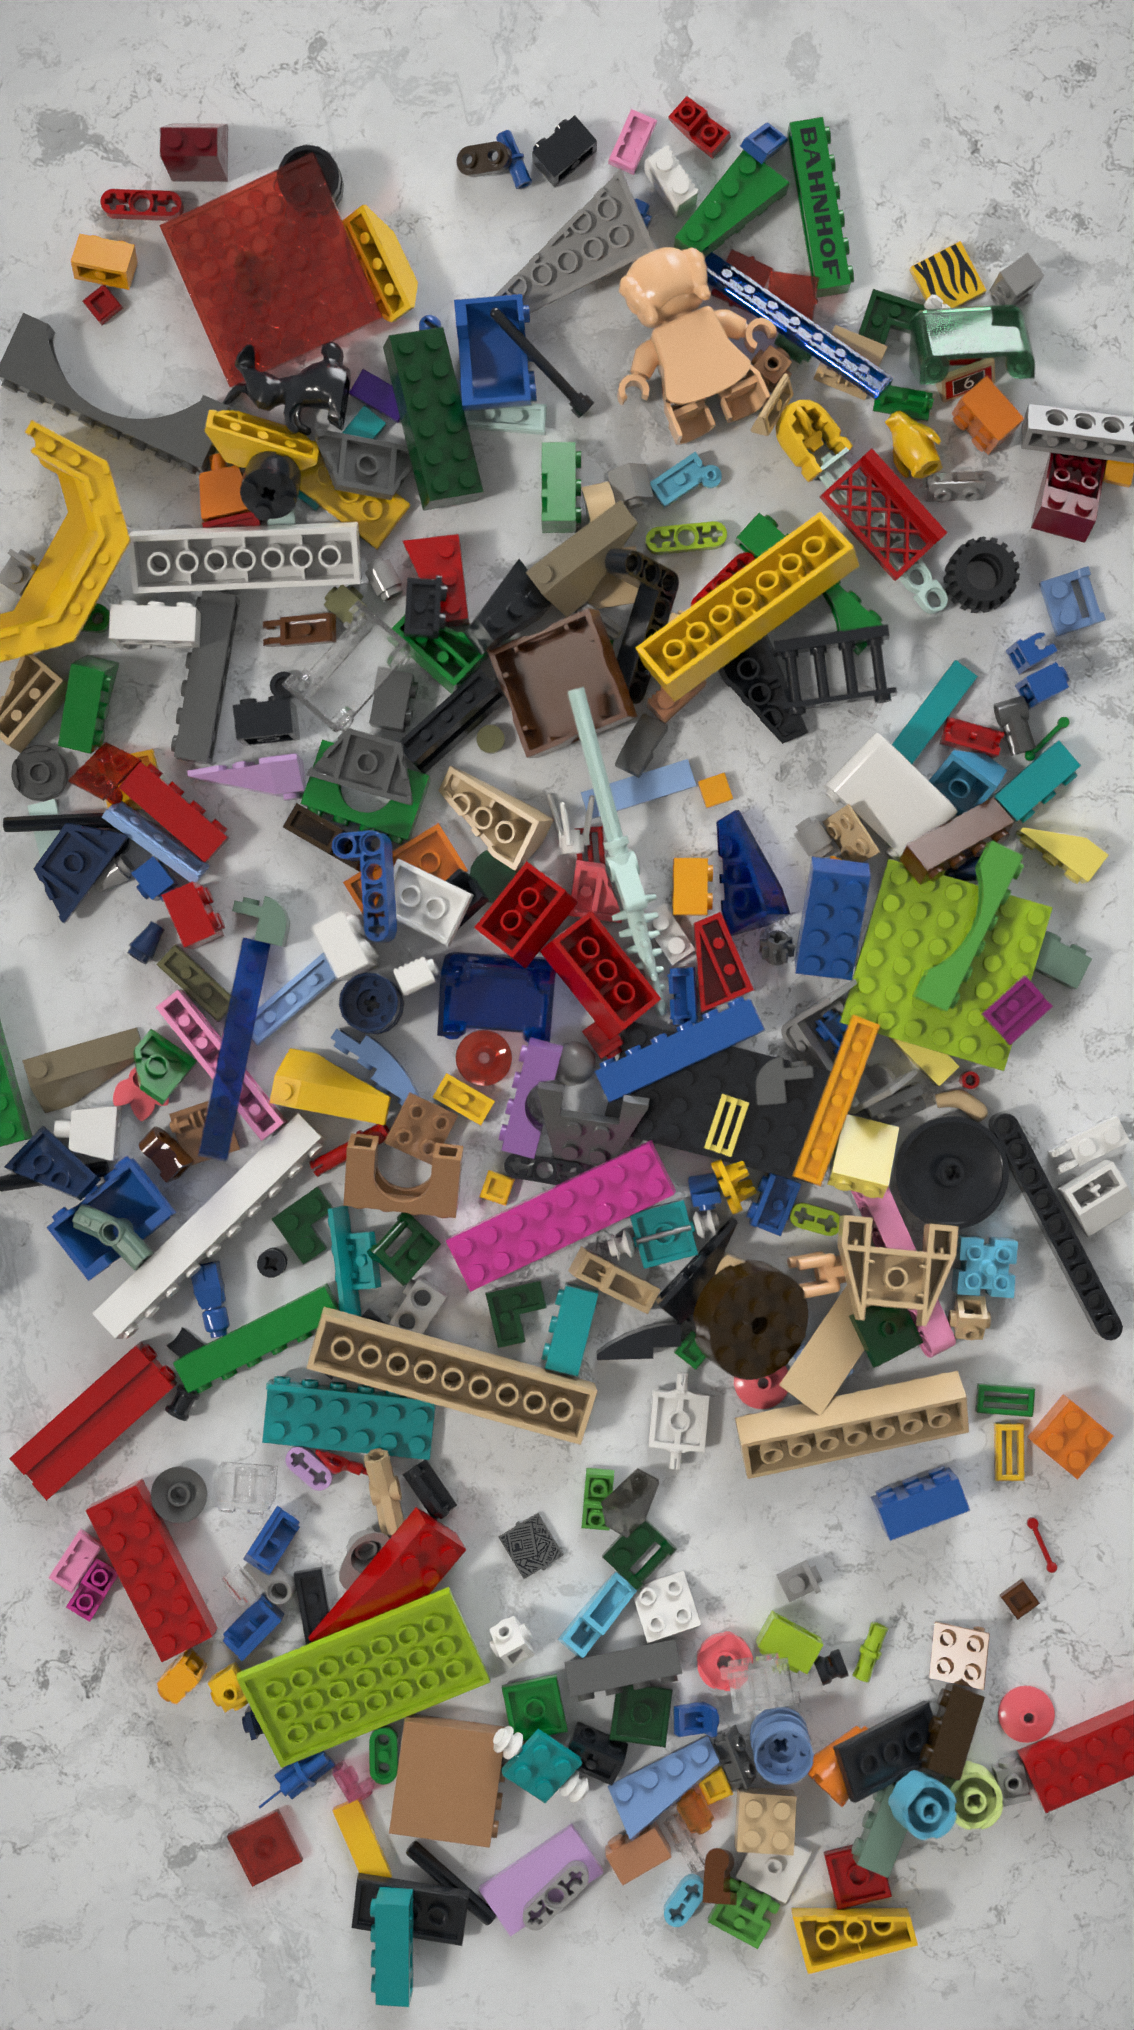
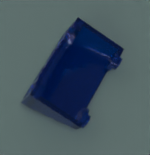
M466 952L446 954L440 975L437 1036H444L447 1039L454 1040L464 1035L467 1028L523 1033V1040L528 1043L530 1037L550 1042L556 980L555 970L545 959L534 958L525 969L510 956Z

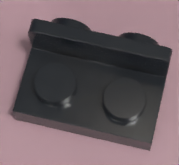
M577 1722L573 1736L567 1746L569 1750L581 1757L582 1765L577 1771L612 1786L624 1765L628 1743L609 1740V1734L584 1723Z

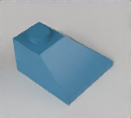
M953 750L928 781L950 801L957 810L955 815L959 816L985 802L998 787L1007 770L985 753Z

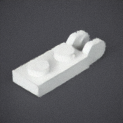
M1115 1116L1065 1140V1143L1051 1149L1047 1153L1050 1158H1056L1070 1150L1073 1159L1060 1163L1055 1168L1057 1174H1060L1129 1143L1130 1140L1118 1116Z

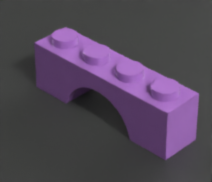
M531 1037L528 1046L522 1045L518 1060L524 1062L522 1071L515 1072L512 1088L517 1089L515 1098H509L505 1114L510 1115L508 1125L502 1124L498 1139L504 1141L502 1151L532 1159L535 1158L543 1124L531 1114L528 1108L527 1096L539 1082L555 1080L563 1049L562 1045Z

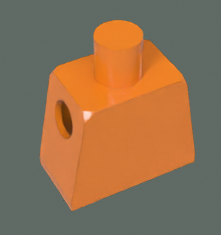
M220 453L209 456L211 471L199 474L202 520L207 522L251 512L241 499L240 487L243 474L240 468L235 465L228 467L227 462H225Z

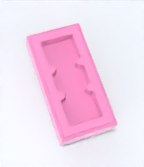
M631 109L608 160V164L634 175L657 125V120Z
M80 1529L50 1574L49 1579L70 1593H73L102 1549L101 1541Z

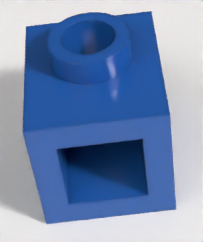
M155 856L131 873L139 883L136 888L146 900L148 898L154 901L161 899L164 902L161 895L174 890L179 885L161 860Z

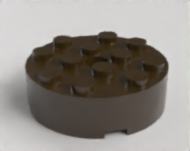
M745 1260V1263L736 1266L729 1265L713 1276L697 1300L693 1314V1322H695L696 1336L694 1338L701 1353L731 1376L744 1380L769 1376L788 1364L804 1340L808 1325L807 1300L804 1299L803 1290L794 1279L768 1263L758 1260Z

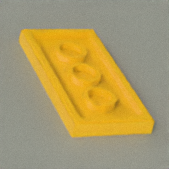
M320 450L316 465L300 471L301 484L299 490L338 521L358 522L359 537L376 550L380 548L411 507V504L397 493L391 500L335 490Z

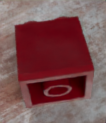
M171 123L160 127V157L171 180L178 182H228V124Z

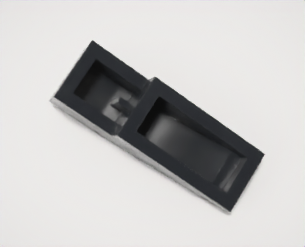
M678 1321L659 1322L626 1332L596 1350L597 1360L653 1359V1347H681V1324Z

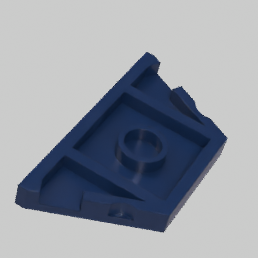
M66 823L33 868L38 879L44 884L49 900L53 901L60 915L58 917L61 922L66 923L128 839V836L123 833Z

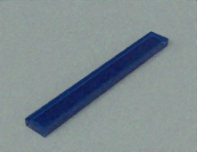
M711 252L704 258L707 267L708 284L757 318L770 320L775 325L777 332L863 392L877 400L891 385L894 377L721 257Z
M244 937L241 941L198 1156L225 1162L228 1160L271 945L269 943Z

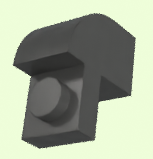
M783 1057L775 1058L766 1063L760 1070L756 1080L757 1105L787 1103L786 1080L814 1078L813 1066H807L806 1061L789 1062L790 1068H785Z

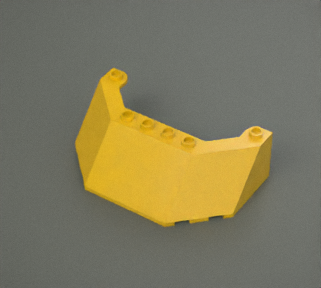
M31 420L25 431L28 436L35 440V448L33 447L30 452L38 457L39 462L46 469L58 475L68 513L15 609L0 614V663L75 642L131 541L109 463Z

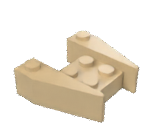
M840 1216L837 1245L855 1320H864L865 1306L875 1305L917 1310L916 1326H926L956 1257L958 1226L925 1224L922 1252L870 1247L873 1218Z

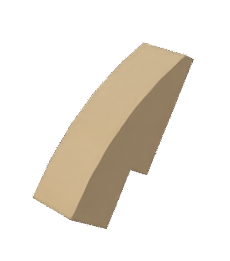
M582 1246L568 1270L574 1277L646 1314L649 1313L661 1291L660 1288Z

